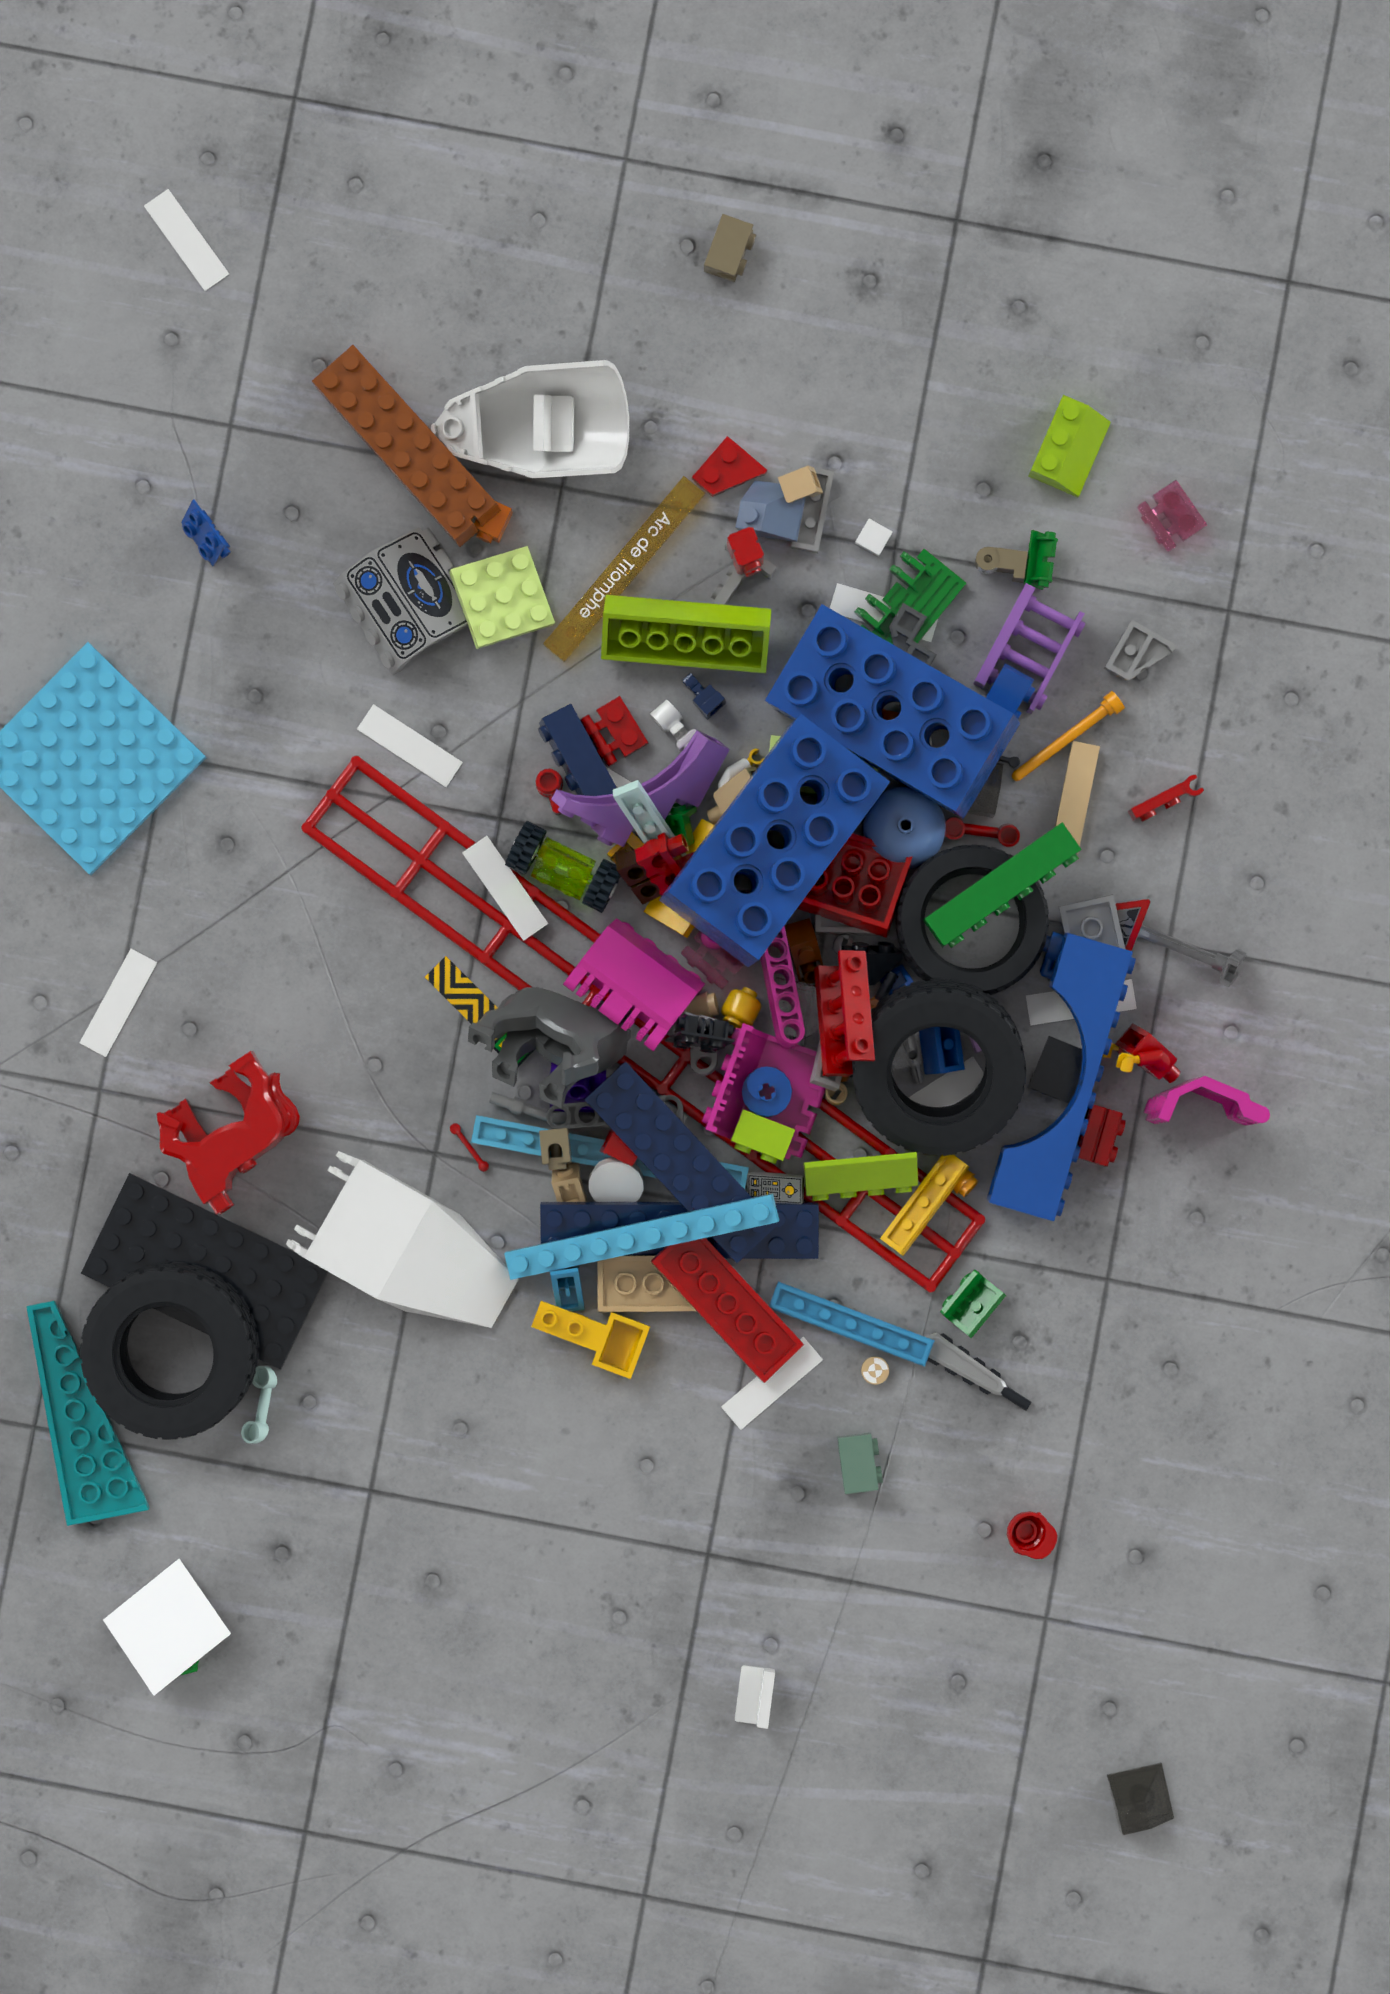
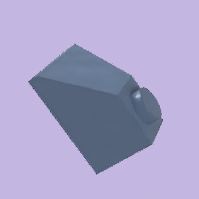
M754 481L740 501L735 528L740 531L747 527H753L757 537L797 542L806 497L788 503L785 500L780 484Z

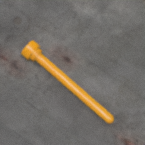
M1113 691L1109 692L1103 697L1104 700L1100 703L1101 706L1016 769L1011 775L1012 779L1020 781L1106 715H1117L1125 709L1122 701Z

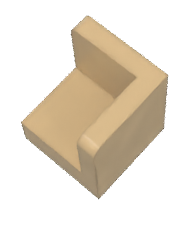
M805 466L778 477L785 500L788 503L807 496L815 497L823 494L814 467Z

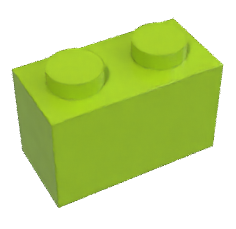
M743 1110L731 1141L736 1143L735 1149L750 1154L751 1149L762 1153L761 1159L776 1164L777 1160H784L795 1129Z

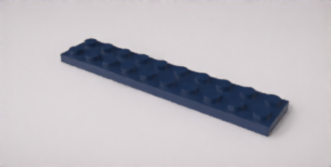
M541 1202V1244L688 1211L679 1202ZM803 1202L802 1204L775 1203L779 1216V1222L776 1223L777 1226L743 1258L818 1259L819 1202ZM712 1237L706 1238L725 1259H732ZM664 1247L624 1256H656Z

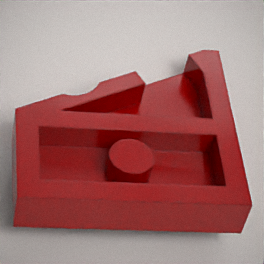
M727 436L692 476V480L713 497L725 492L727 489L745 484L746 481L764 476L768 470Z

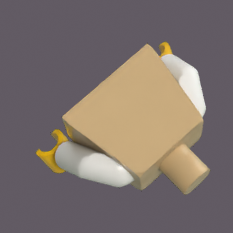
M753 749L750 751L748 759L742 758L725 769L718 782V790L713 793L717 806L707 811V816L713 825L717 823L756 771V768L765 759L763 758L761 761H754L752 759V756L756 755L759 749Z

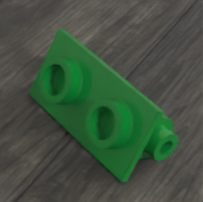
M1031 530L1024 584L1027 583L1043 590V588L1049 587V583H1052L1054 563L1047 562L1048 558H1055L1058 542L1055 532L1046 531L1044 534Z

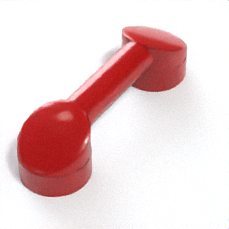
M956 816L950 817L945 821V836L951 840H957L964 834L997 838L1005 847H1013L1020 840V832L1012 824H1003L999 828L964 823L962 819Z

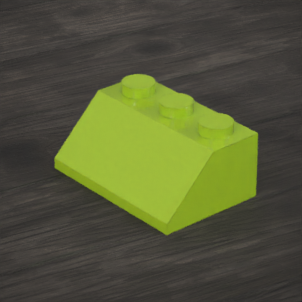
M1063 395L1028 477L1079 498L1111 422L1089 405Z

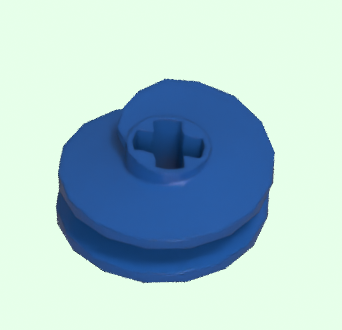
M765 1066L755 1069L746 1077L742 1086L744 1104L752 1113L762 1117H772L780 1114L786 1109L792 1096V1087L788 1077L774 1067ZM768 1084L769 1088L773 1087L775 1090L769 1100H765V1096L760 1097L759 1091L763 1089L762 1085Z

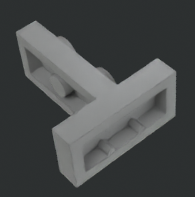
M764 558L763 565L760 567L761 572L759 573L771 580L777 571V566ZM732 564L726 574L730 577L724 586L719 584L712 594L713 604L727 605L746 578L745 574H737L734 564Z

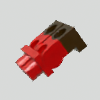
M664 832L657 836L658 839H651L643 846L627 852L626 849L615 852L618 873L627 885L631 887V890L642 905L662 896L694 854V852H691L682 857L681 854L689 851L688 843L682 834L669 839Z

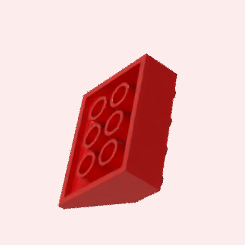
M852 833L797 909L887 938L909 872L912 857H906L905 862L887 860L872 848L877 847L872 839Z

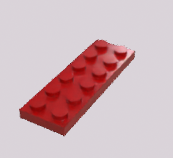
M706 1238L666 1246L650 1261L763 1383L804 1345Z

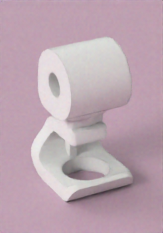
M665 700L650 713V716L665 733L669 731L672 733L673 737L677 740L676 746L681 753L696 730L692 729L688 732L685 729V726L681 723L682 715L668 700Z

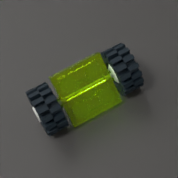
M526 821L511 847L505 866L525 875L536 859L531 877L578 900L582 898L588 885L589 887L582 904L602 913L621 878L616 864L603 859L596 873L592 875L596 864L595 860L548 837L545 839L547 830Z

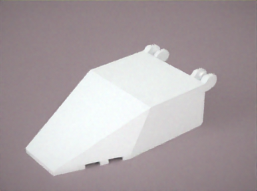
M338 1151L336 1156L339 1160L354 1166L351 1175L348 1176L335 1166L328 1168L327 1171L347 1182L317 1235L299 1225H296L294 1228L298 1234L313 1240L309 1249L288 1239L286 1245L303 1258L356 1288L403 1311L492 1328L519 1280L518 1278L510 1280L506 1264L459 1213L367 1161Z

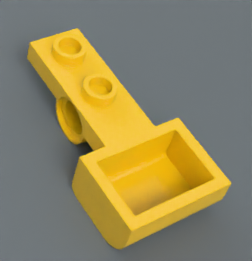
M544 1301L540 1302L531 1326L532 1328L596 1351L592 1365L631 1379L650 1329L649 1325L615 1312H611L605 1325Z

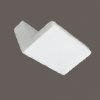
M534 395L533 451L572 452L574 450V397Z
M747 1665L741 1667L735 1721L757 1724L758 1728L768 1729L775 1669Z

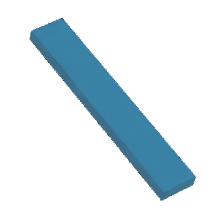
M781 1282L777 1283L769 1307L773 1310L924 1367L935 1341Z

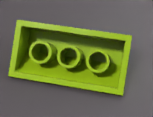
M917 1152L803 1163L806 1196H812L813 1201L829 1200V1194L840 1193V1198L857 1197L856 1191L868 1190V1196L885 1194L884 1189L895 1188L896 1193L912 1192V1186H918Z

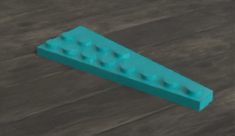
M56 1301L26 1306L67 1526L149 1510L147 1499L107 1412H104L95 1402L96 1398L91 1395L86 1385L87 1380L83 1376L81 1367L83 1362L80 1359V1353Z

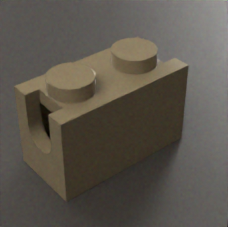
M722 214L704 263V272L735 282L737 275L742 276L747 264V260L743 259L747 249L752 250L757 236L753 234V224Z
M569 1129L539 1131L542 1165H548L549 1170L567 1169L566 1163H572Z

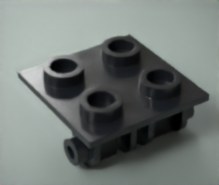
M684 1014L683 1017L678 1016L677 1027L681 1028V1031L665 1039V1042L674 1043L673 1047L689 1049L690 1046L700 1047V1051L705 1053H716L717 1050L725 1049V1046L735 1042V1039L728 1038V1036H732L734 1029L733 1025H730L728 1021L708 1018L705 1026L704 1017L699 1018Z

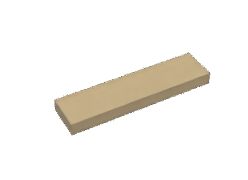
M1072 741L1055 827L1063 822L1080 846L1100 746Z

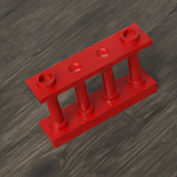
M839 950V966L818 965L814 968L823 1076L849 1077L853 1074L852 1061H874L875 1054L866 951Z

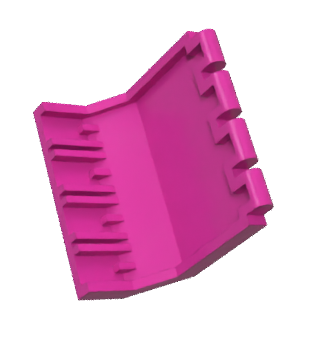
M743 1023L742 1028L736 1027L732 1039H735V1042L732 1044L735 1047L732 1055L726 1054L721 1070L726 1071L723 1081L717 1080L711 1096L716 1097L713 1108L707 1106L702 1120L703 1123L707 1124L705 1130L732 1139L742 1111L751 1112L744 1104L742 1098V1086L746 1077L757 1068L765 1066L774 1067L788 1077L792 1087V1096L788 1106L780 1114L764 1118L795 1129L785 1159L789 1160L791 1155L802 1158L808 1140L798 1137L799 1131L810 1135L817 1116L816 1113L808 1111L807 1108L810 1105L819 1109L826 1088L810 1083L817 1052L800 1045L792 1048L782 1047L777 1042L776 1037ZM768 1084L762 1085L763 1089L759 1091L760 1097L765 1096V1100L771 1099V1094L775 1092L774 1088H769Z

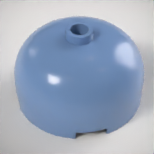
M896 787L883 792L864 817L862 824L863 837L872 839L877 846L872 848L885 859L893 862H905L906 857H912L909 870L919 868L926 860L938 853L943 844L946 831L945 818L940 806L909 787ZM907 820L911 828L903 830L900 826L902 821Z

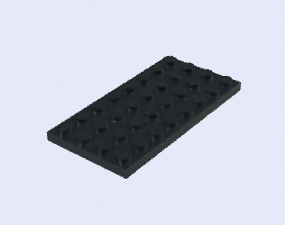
M132 1173L128 1174L81 1271V1274L108 1287L113 1286L129 1273L154 1263L186 1262L188 1265L195 1264L206 1268V1271H213L224 1278L223 1281L229 1282L250 1308L248 1310L254 1317L257 1326L255 1330L258 1332L259 1359L280 1370L328 1274V1271L303 1258L296 1252ZM167 1306L153 1308L208 1334L202 1323L184 1310Z

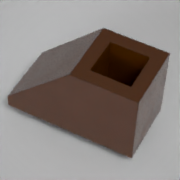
M810 918L784 925L789 951L800 987L815 983L814 968L818 965L823 966Z

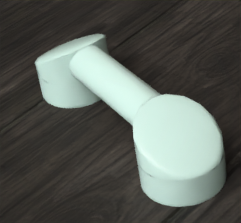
M267 1366L256 1367V1374L252 1383L255 1387L261 1388L255 1421L246 1422L241 1430L243 1440L250 1444H257L263 1441L269 1431L266 1420L271 1392L277 1385V1377L275 1372Z

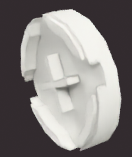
M610 1157L597 1163L589 1175V1192L596 1202H636L640 1199L644 1190L643 1174L635 1163L633 1166H629Z

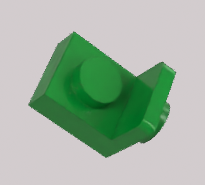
M674 803L665 822L674 836L682 834L688 846L694 843V837L689 816L697 812V808L694 805H687L686 807L685 804Z

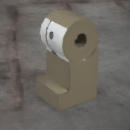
M984 547L977 552L975 566L983 574H991L993 572L1013 574L1012 582L1023 583L1028 552Z

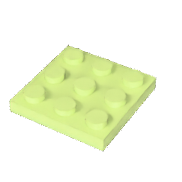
M528 546L456 567L449 571L476 649L555 624Z

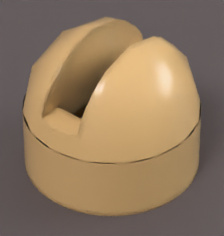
M840 1083L839 1090L842 1092L836 1100L831 1099L836 1091L826 1089L825 1098L830 1104L840 1105L844 1103L848 1094L844 1084Z

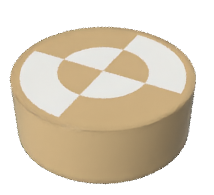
M872 1356L863 1362L861 1374L868 1383L874 1385L881 1384L889 1375V1366L881 1357Z

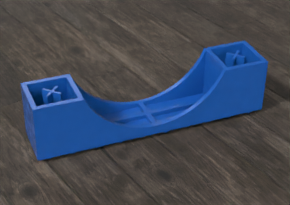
M1064 933L1049 987L1066 1003L1078 1027L1082 1045V1065L1079 1081L1069 1104L1051 1125L1029 1139L1015 1144L1002 1145L987 1195L989 1203L1050 1221H1054L1056 1216H1061L1065 1200L1061 1196L1064 1189H1069L1073 1176L1069 1171L1071 1162H1077L1081 1149L1077 1145L1079 1135H1085L1088 1126L1085 1114L1087 1108H1093L1096 1093L1092 1091L1095 1081L1100 1082L1104 1071V1066L1100 1065L1103 1054L1108 1055L1112 1043V1039L1108 1038L1111 1027L1116 1028L1120 1012L1116 1011L1118 1001H1124L1128 985L1124 984L1126 974H1132L1136 958H1132L1133 951L1074 934Z

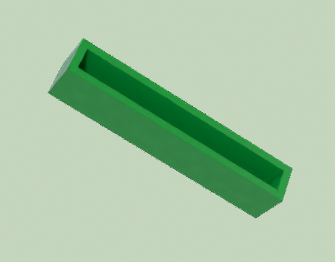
M1062 822L927 916L923 921L942 948L947 944L952 948L965 939L962 936L964 932L970 928L975 932L988 922L985 918L994 912L998 916L1011 907L1008 904L1011 899L1017 896L1021 900L1033 891L1031 885L1038 880L1044 884L1056 875L1054 869L1063 864L1066 868L1078 860L1079 857L1076 854L1082 849Z

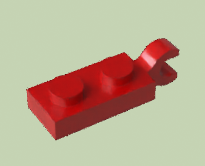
M1191 775L1184 782L1131 808L1128 813L1132 820L1140 818L1144 822L1157 815L1155 809L1163 805L1166 809H1169L1180 803L1179 797L1184 794L1191 797L1200 795L1204 791L1203 787L1198 790L1190 788V782L1194 781L1197 776Z

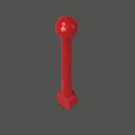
M457 1123L450 1126L451 1133L457 1135L479 1164V1170L482 1172L489 1169L488 1162L483 1161L462 1134L460 1125Z

